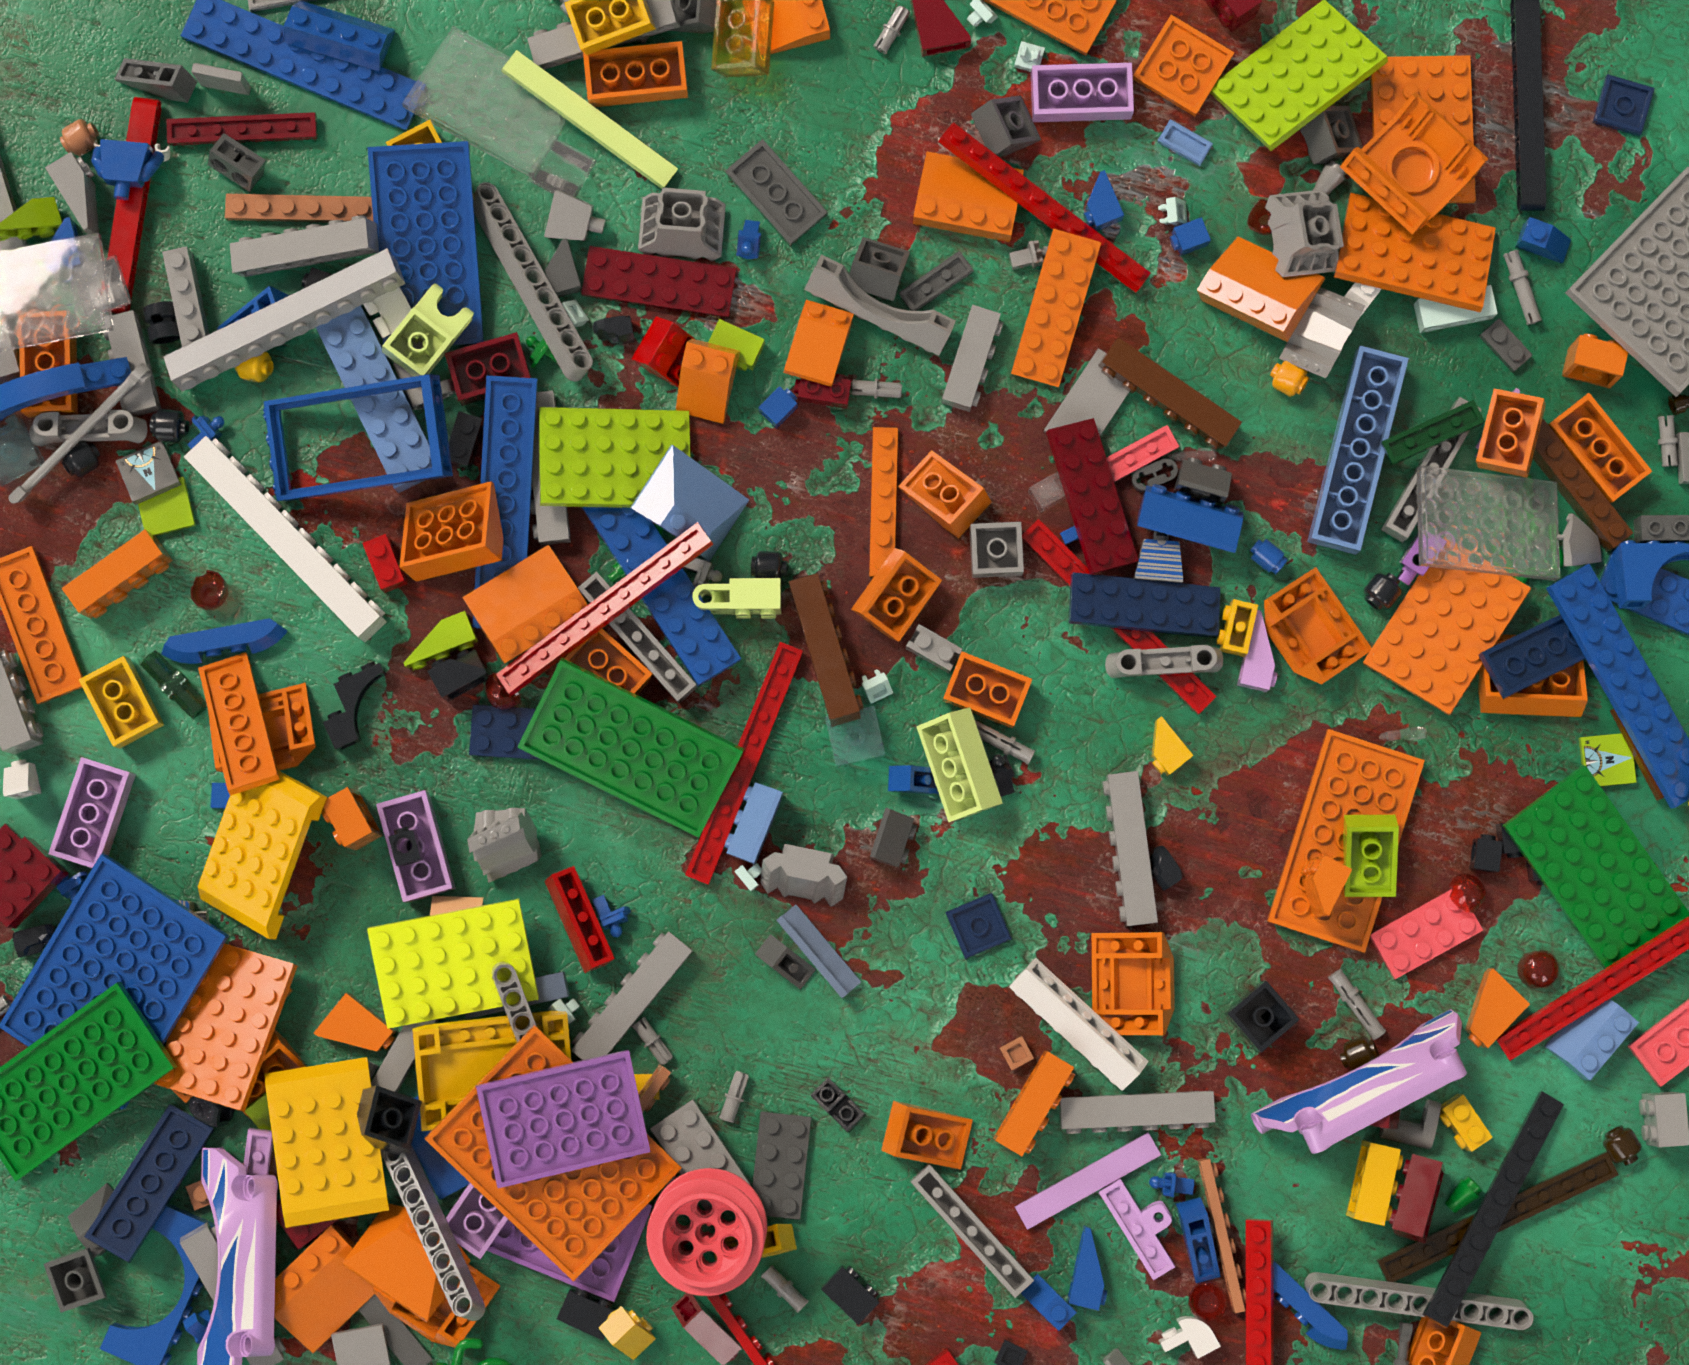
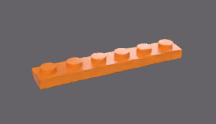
M873 427L869 577L876 575L895 548L898 428Z

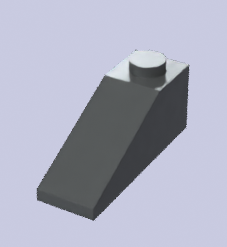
M128 58L123 59L115 77L117 82L167 100L187 103L197 84V80L182 65Z

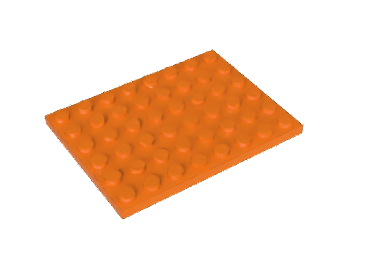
M534 1025L476 1085L573 1062ZM476 1086L425 1137V1140L573 1282L682 1168L647 1134L650 1152L497 1188Z

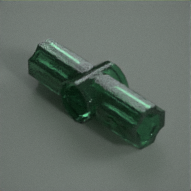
M155 650L143 659L140 664L142 668L158 683L157 686L169 699L175 701L188 716L195 719L206 710V700L191 686L192 683L177 668L174 669L161 653Z

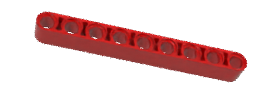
M140 97L133 98L126 141L148 143L153 149V153L155 152L161 117L160 100ZM151 178L149 181L144 182L142 188L130 187L128 200H116L107 260L115 259L123 280L128 302L102 312L120 314L130 311ZM103 282L101 298L110 287L106 282Z

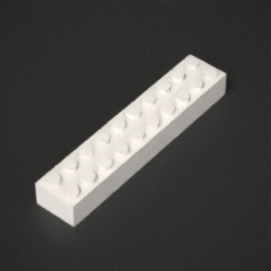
M205 436L184 458L359 639L364 642L368 641L387 622L382 617L385 612L372 600L369 602L365 600L368 596L366 592L355 582L352 584L348 582L351 577L337 563L334 566L331 564L334 559L320 546L317 548L313 546L316 541L303 528L300 530L296 528L299 523L286 510L280 512L281 504L268 492L262 493L265 488L251 474L245 475L248 470L233 456L230 459L227 457L230 452L216 438L211 441Z

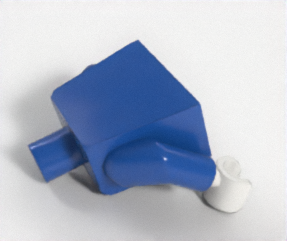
M101 139L100 145H98L97 140H95L91 162L98 176L103 178L108 185L115 186L114 198L128 200L130 187L142 188L144 182L149 181L162 162L170 159V146H167L165 150H161L160 144L157 143L153 153V149L148 143Z

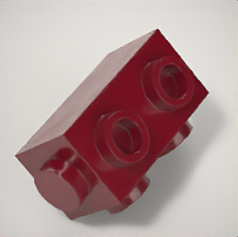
M836 374L832 387L803 378H796L794 393L798 394V401L847 409L851 380H848L845 375Z

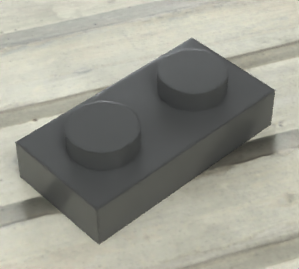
M1500 319L1495 321L1479 336L1512 373L1532 356L1531 352Z

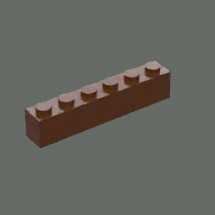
M1119 337L1113 342L1098 364L1102 368L1101 372L1111 379L1117 378L1123 382L1122 386L1131 393L1136 391L1142 395V400L1152 407L1158 406L1164 410L1163 414L1168 419L1180 421L1185 425L1184 429L1195 436L1199 434L1205 438L1204 442L1215 450L1217 448H1225L1242 423V421Z
M1542 419L1533 455L1534 461L1579 518L1598 536L1599 543L1605 551H1610L1632 535L1633 531L1546 421Z
M818 573L789 581L790 591L831 726L834 727L861 719L860 710H863L864 707L860 695L855 696L853 687L857 686L853 671L848 672L846 664L850 662L846 648L841 649L839 641L843 639L839 625L834 627L832 618L836 616L832 603L827 604L825 595L829 594L825 580L820 581Z

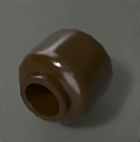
M1364 1036L1345 1042L1343 1045L1344 1052L1340 1054L1343 1066L1345 1068L1350 1067L1351 1071L1380 1056L1374 1040L1369 1041Z
M1620 1125L1605 1134L1606 1138L1603 1141V1146L1614 1163L1623 1162L1626 1166L1639 1159L1637 1154L1641 1151L1642 1146L1631 1128H1623Z

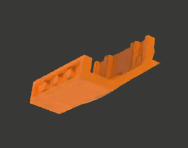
M1415 92L1397 114L1362 149L1359 147L1353 149L1340 168L1413 235L1427 225L1478 174L1489 158L1424 98Z

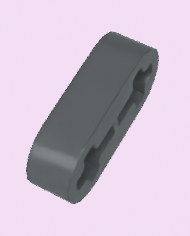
M1162 459L1142 467L1133 474L1131 479L1132 486L1137 491L1145 492L1146 486L1142 483H1137L1139 474H1142L1144 477L1153 476L1152 479L1147 481V486L1152 487L1153 484L1164 485L1169 483L1177 475V465L1171 459ZM1162 465L1172 468V471L1169 473L1170 477H1167L1166 474L1157 476L1156 473L1162 470Z

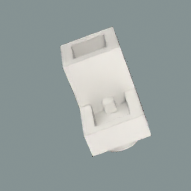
M1192 1316L1177 1318L1180 1329L1176 1330L1173 1327L1161 1334L1163 1338L1158 1340L1165 1352L1188 1341L1197 1358L1221 1347L1211 1328L1202 1320Z

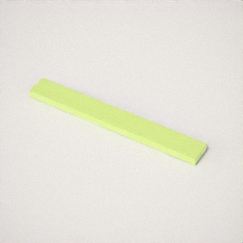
M516 50L502 68L501 72L659 188H665L677 172V167Z

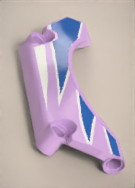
M1450 1009L1421 1024L1407 1038L1372 1061L1333 1080L1282 1097L1251 1113L1254 1125L1261 1134L1273 1128L1287 1132L1298 1130L1304 1136L1311 1153L1315 1154L1328 1149L1338 1141L1448 1083L1461 1079L1467 1074V1071L1457 1050L1454 1048L1460 1044L1462 1021L1459 1015Z
M202 1148L201 1182L209 1199L215 1223L218 1248V1274L210 1321L197 1349V1365H242L243 1357L270 1356L275 1348L274 1307L278 1182L274 1175H246V1167L230 1155L225 1148Z

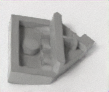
M1568 514L1566 518L1568 524L1563 534L1556 537L1557 540H1563L1564 566L1602 562L1598 536L1577 516Z

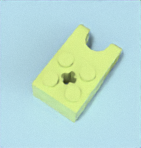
M433 284L382 345V353L413 377L430 374L470 324L474 316V312L466 307L462 308L455 316L447 317L442 315L437 309V304L442 298L443 288L438 284ZM418 341L422 342V349L413 348V342L416 344Z
M730 578V584L698 585L694 589L692 597L699 609L710 610L712 614L736 615V619H750L751 615H761L762 619H775L776 615L781 614V579ZM699 595L701 598L706 595L711 596L712 600L702 603L699 600Z

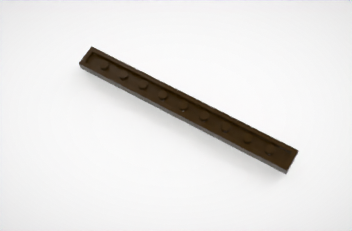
M1606 1151L1518 1192L1498 1232L1618 1176L1619 1174L1609 1154ZM1475 1213L1428 1235L1426 1244L1415 1241L1377 1259L1376 1261L1387 1282H1395L1454 1254Z

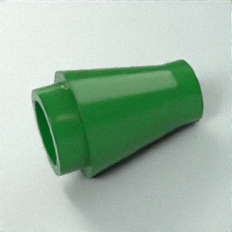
M1469 1176L1464 1180L1461 1178L1445 1204L1456 1214L1460 1209L1479 1198V1194L1483 1190Z

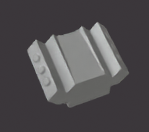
M662 187L661 193H651L643 197L638 250L646 255L658 253L662 257H687L694 261L701 257H705L711 262L720 258L726 204L717 198L706 197V191Z
M1322 190L1270 195L1265 208L1271 213L1268 225L1272 232L1274 244L1272 254L1279 259L1275 271L1282 277L1334 272L1339 260L1338 249L1344 247L1337 204L1331 203L1329 196Z
M1320 287L1289 341L1286 343L1279 359L1288 361L1297 367L1326 378L1362 314L1365 305Z
M508 808L499 811L484 810L476 813L474 832L467 839L469 853L473 852L474 861H478L483 875L487 874L488 883L505 877L509 873L516 872L523 867H527L541 858L537 828L525 808Z
M784 844L782 853L774 852L763 859L760 883L767 894L778 888L784 898L788 895L810 899L814 904L825 898L830 907L843 899L847 876L839 865L833 864L834 854Z

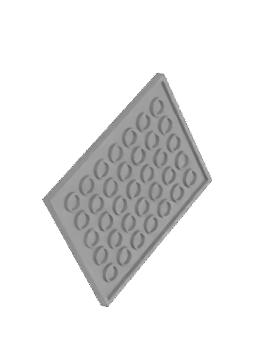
M1689 167L1658 196L1565 292L1675 397L1689 385Z

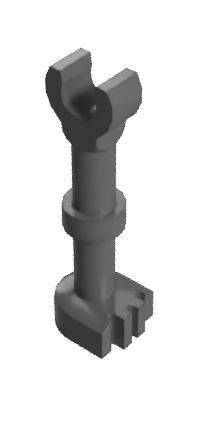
M1399 1323L1397 1359H1394V1365H1409L1410 1361H1407L1413 1324Z

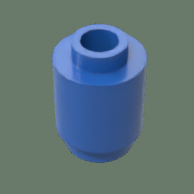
M1267 539L1263 542L1258 540L1250 549V552L1253 553L1250 558L1268 573L1271 571L1276 575L1288 560L1284 556L1285 553Z

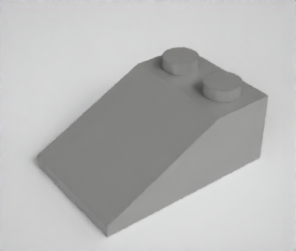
M70 152L45 168L83 230L96 242L99 240L96 188L91 179L95 175L81 156L76 158Z

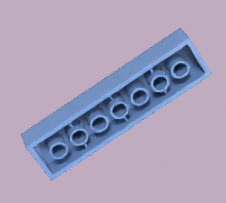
M362 305L354 308L349 313L342 314L331 319L328 323L316 327L345 388L398 379L388 357L382 353V345ZM404 390L351 399L387 475L432 468L429 441ZM423 481L393 485V487L400 493Z
M1359 346L1355 351L1307 540L1308 543L1354 555L1361 551L1385 455L1381 442L1389 438L1409 358L1364 346Z

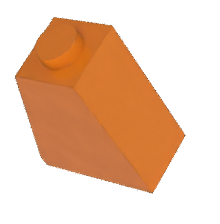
M1488 968L1484 972L1465 1031L1470 1034L1467 1038L1478 1048L1480 1046L1489 1048L1530 1005L1493 968Z
M345 993L314 1032L319 1037L373 1051H381L383 1048L387 1050L396 1039L393 1036L396 1030L394 1028L387 1029L386 1022L351 993Z

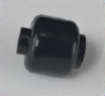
M160 409L151 417L150 432L154 433V437L159 441L177 443L181 441L184 435L188 434L189 421L185 419L182 411Z
M79 441L65 455L61 463L70 476L75 475L81 478L98 467L97 457L100 456V453L93 443L88 445L85 441Z
M759 551L756 556H752L751 576H755V578L782 579V576H787L788 561H783L782 553Z
M1387 573V575L1375 574L1364 588V600L1378 611L1390 609L1401 595V588L1398 585L1400 581L1391 573Z

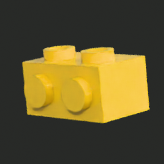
M1233 599L1229 606L1225 605L1222 620H1226L1224 630L1220 629L1217 638V644L1220 645L1221 652L1241 657L1248 654L1258 609L1257 604Z
M1456 1094L1441 1104L1439 1118L1447 1128L1450 1127L1455 1134L1453 1138L1462 1150L1465 1149L1472 1152L1493 1138L1464 1094Z
M622 1306L610 1313L608 1319L599 1327L612 1346L633 1360L656 1339L650 1332L653 1327L644 1317L641 1318L633 1309L629 1312Z

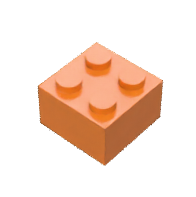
M1592 334L1580 335L1568 348L1562 376L1610 389L1623 376L1628 352L1615 340L1603 341Z

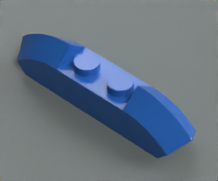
M269 618L175 635L168 638L161 654L173 661L187 664L202 663L203 654H206V657L220 656L221 651L230 649L231 653L246 651V646L250 647L253 654L266 650L276 644L287 633V630Z
M1273 1260V1294L1275 1292L1278 1293L1275 1298L1285 1308L1290 1305L1296 1310L1297 1313L1294 1316L1304 1326L1308 1323L1310 1324L1306 1335L1311 1339L1330 1348L1346 1349L1348 1342L1347 1330L1318 1302L1313 1301L1309 1294Z

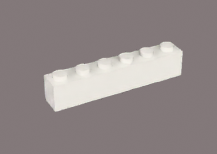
M1037 958L1009 986L1036 1014L1047 1021L1074 1049L1084 1055L1094 1067L1098 1068L1109 1078L1112 1084L1122 1091L1142 1072L1149 1062Z

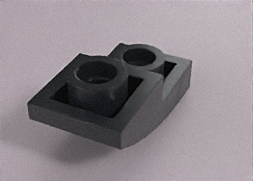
M829 1077L810 1095L848 1133L866 1116Z

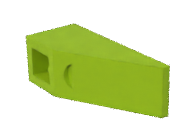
M55 197L32 198L1 221L0 241H5L10 237H18L19 240H23L34 235H40L41 238L53 236L62 224Z
M463 611L442 619L404 661V666L408 669L412 667L413 670H418L427 666L426 662L429 660L446 659L451 656L450 652L458 649L460 652L472 649L474 647L473 643L478 642L468 613Z

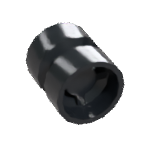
M157 302L143 308L145 322L150 324L147 331L151 344H167L180 340L173 302Z

